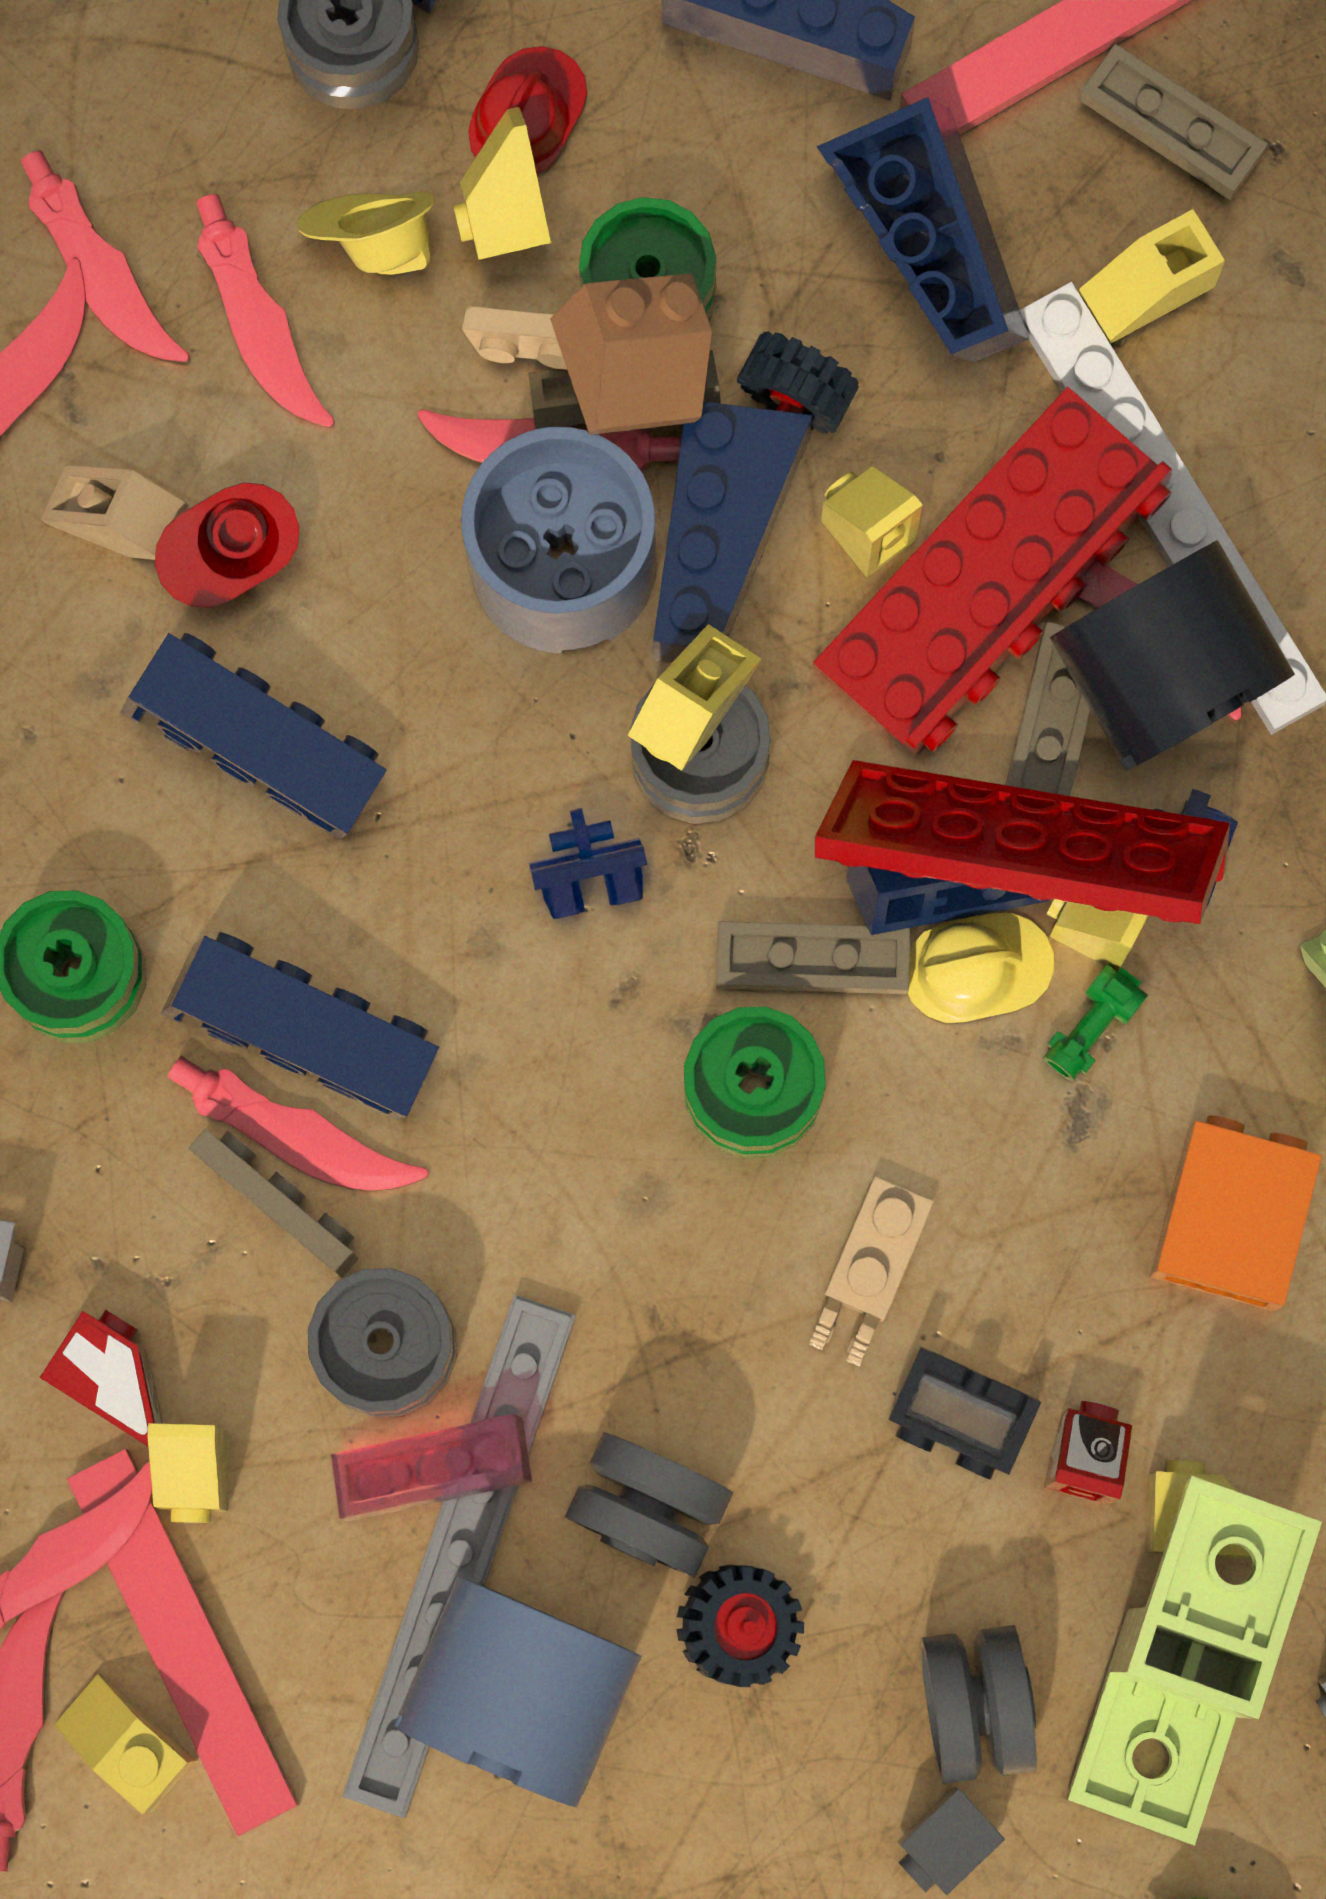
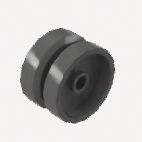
M279 0L277 20L294 79L310 97L333 108L360 110L385 102L405 86L417 64L419 43L411 0Z
M653 686L638 703L630 730ZM744 686L705 744V749H708L699 751L682 771L671 763L654 757L646 747L631 738L634 777L650 803L668 817L692 824L722 821L745 809L762 788L770 758L771 740L768 715L755 692L748 686Z
M392 1268L362 1269L337 1281L318 1301L308 1327V1356L320 1384L349 1409L374 1418L403 1417L428 1405L447 1385L457 1358L456 1329L440 1298L419 1278ZM379 1330H387L394 1340L392 1348L384 1354L373 1352L369 1343L377 1342L375 1333Z
M603 1432L590 1460V1464L596 1474L623 1487L620 1495L617 1496L592 1485L579 1486L565 1518L601 1535L600 1542L651 1566H655L656 1562H659L695 1578L709 1547L702 1536L675 1522L679 1514L705 1525L720 1524L733 1492L711 1479L661 1455Z
M1015 1625L979 1630L974 1640L976 1672L970 1673L964 1644L955 1633L920 1638L925 1697L934 1754L941 1783L946 1784L977 1779L982 1762L980 1736L984 1735L986 1736L992 1765L1000 1775L1036 1771L1037 1755L1034 1728H1036V1714L1029 1671L1024 1664Z

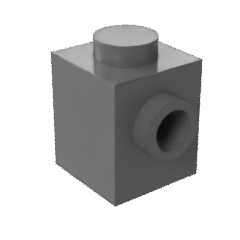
M954 1787L897 1841L908 1853L898 1863L925 1893L936 1884L944 1894L948 1895L1005 1838L959 1788Z

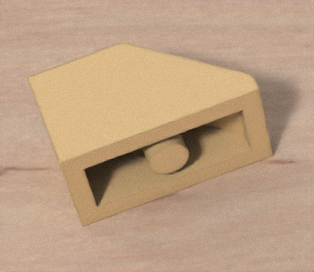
M65 465L40 520L49 526L127 557L155 560L156 544L164 528L179 514L186 511L189 505L131 469Z

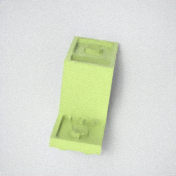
M1194 1476L1188 1477L1146 1607L1127 1610L1066 1796L1067 1800L1195 1846L1236 1717L1259 1719L1318 1537L1322 1524L1321 1521ZM1228 1544H1236L1243 1547L1252 1559V1572L1248 1579L1239 1585H1232L1223 1581L1215 1568V1559L1218 1552ZM1150 1738L1162 1742L1169 1754V1763L1166 1770L1155 1778L1141 1776L1134 1768L1132 1760L1133 1751L1136 1746L1143 1740Z

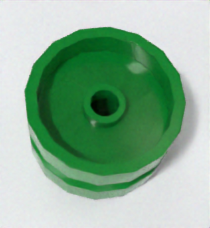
M641 197L618 203L594 221L582 241L579 261L580 288L585 283L692 273L709 321L714 309L717 263L710 233L693 212L670 200Z
M78 890L49 891L24 902L4 922L0 932V991L4 1000L39 1034L63 1043L93 1042L116 1032L136 1012L146 988V958L136 935L123 918L105 901ZM81 961L78 969L69 967L68 976H63L64 968L69 962Z
M766 1006L738 1007L713 1018L693 1039L684 1063L685 1107L696 1130L716 1149L740 1158L772 1157L794 1147L814 1126L826 1088L825 1063L813 1035L793 1016ZM750 1075H757L765 1081L766 1089L757 1086L751 1094L746 1093L742 1090L743 1080Z

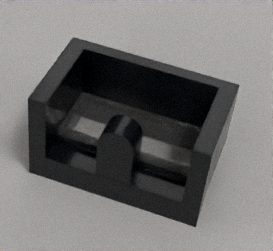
M920 1346L888 1420L900 1425L895 1435L899 1439L928 1452L932 1451L935 1442L960 1452L955 1464L991 1480L995 1469L1008 1475L1010 1474L1041 1402L1039 1399Z

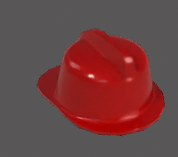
M544 46L523 48L508 56L494 72L472 114L468 134L470 148L475 158L506 110L519 107L526 123L536 174L539 175L549 169L561 153L583 111L586 101L585 75L577 62L561 50Z
M243 482L224 488L179 514L164 528L156 544L154 564L160 584L174 599L191 607L212 608L231 601L264 580L274 576L290 562L298 547L300 529L294 508L280 492L264 484Z

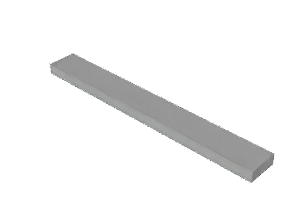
M517 1295L513 1297L342 1795L344 1798L402 1818L407 1816L430 1746L397 1730L398 1727L395 1724L399 1717L398 1713L457 1577L461 1576L482 1586L486 1584L576 1319L574 1314Z

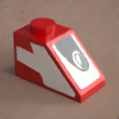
M106 1309L99 1320L82 1311L39 1378L148 1446V1423H162L147 1350L132 1342L138 1329Z
M1081 1401L1079 1411L1071 1408L1063 1411L1044 1488L1105 1505L1120 1500L1124 1488L1132 1425L1117 1421L1119 1410L1094 1402Z

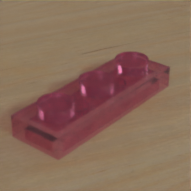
M516 1414L331 1454L339 1519L348 1522L532 1482L523 1418Z

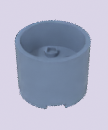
M546 427L520 434L500 445L482 462L467 488L462 506L461 523L472 583L482 608L490 620L513 640L527 647L550 653H563V650L585 648L606 639L611 641L624 632L638 618L649 600L654 586L657 567L653 499L648 483L636 463L627 453L608 439L597 434L589 435V432L586 430L571 427ZM566 542L572 544L573 555L563 552L558 559L552 558L551 546L561 549Z
M458 1576L399 1710V1717L395 1726L398 1727L397 1730L457 1760L466 1764H472L499 1777L513 1781L512 1783L549 1799L577 1807L587 1788L642 1655Z

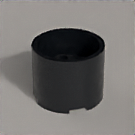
M1218 540L1155 574L1049 637L1126 771L1202 731L1214 722L1237 710L1244 703L1257 699L1295 675Z

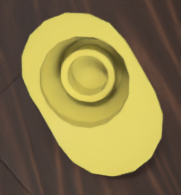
M425 191L402 195L350 194L332 198L312 206L301 214L297 220L299 232L308 238L339 241L356 267L363 272L394 275L422 270L430 263L429 233L425 213L431 209L435 199L432 193Z
M990 913L943 923L923 932L910 946L908 995L911 1002L923 1014L943 1023L969 1022L1015 1012L1034 1004L1048 989L1054 974V951L1046 934L1035 923L1014 913Z

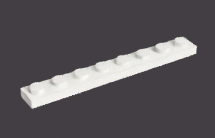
M1070 282L1022 308L1020 312L1029 341L1061 393L1068 386L1157 465L1164 461L1172 468L1171 479L1166 486L1172 492L1169 499L1148 521L1141 515L1138 516V519L1167 566L1175 564L1216 540L1221 544L1295 673L1294 676L1251 701L1269 733L1273 735L1326 704V693L1073 283Z

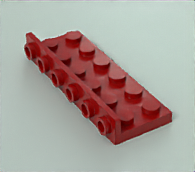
M1067 386L814 660V668L913 757L916 758L925 747L934 753L958 727V724L952 719L968 701L978 706L997 686L1001 677L995 671L1011 654L1020 660L1038 642L1044 633L1038 625L1052 609L1056 608L1062 614L1077 600L1087 586L1081 580L1087 571L1096 562L1106 567L1122 551L1129 541V538L1123 532L1134 520L1141 515L1148 521L1166 503L1172 494L1166 487L1171 479L1172 468L1164 461L1157 465Z
M852 760L815 835V858L836 861L849 867L865 866L900 872L912 878L929 877L963 883L975 889L992 888L1027 894L1039 900L1056 899L1090 905L1103 911L1119 910L1154 916L1166 922L1201 924L1214 883L1221 881L1225 874L1230 822Z

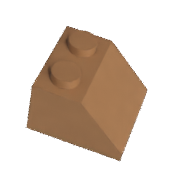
M692 273L585 283L550 318L589 435L694 423L702 417L712 329Z

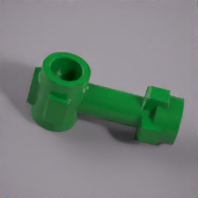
M1107 964L1085 992V995L1093 1000L1094 1003L1068 1036L1058 1031L1046 1045L1050 1049L1043 1057L1044 1061L1053 1070L1070 1081H1074L1080 1072L1085 1075L1096 1061L1088 1051L1113 1019L1116 1018L1126 1025L1148 997V994L1139 988L1142 982L1121 967L1119 971H1116Z

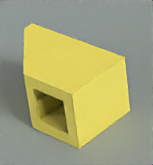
M1192 209L1137 239L1084 284L1078 293L1111 344L1215 288L1225 259L1196 212Z

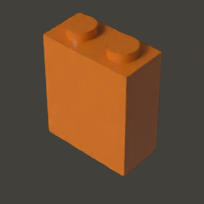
M1209 1115L1207 1116L1206 1123L1195 1121L1187 1130L1150 1277L1275 1312L1285 1305L1322 1155L1306 1151L1308 1142L1303 1139L1281 1133H1270L1268 1140L1243 1134L1245 1125L1238 1121Z

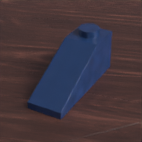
M848 866L846 880L871 935L1049 901L1035 899L1027 894L992 888L975 889L963 883L929 877L912 878L900 872L865 866Z

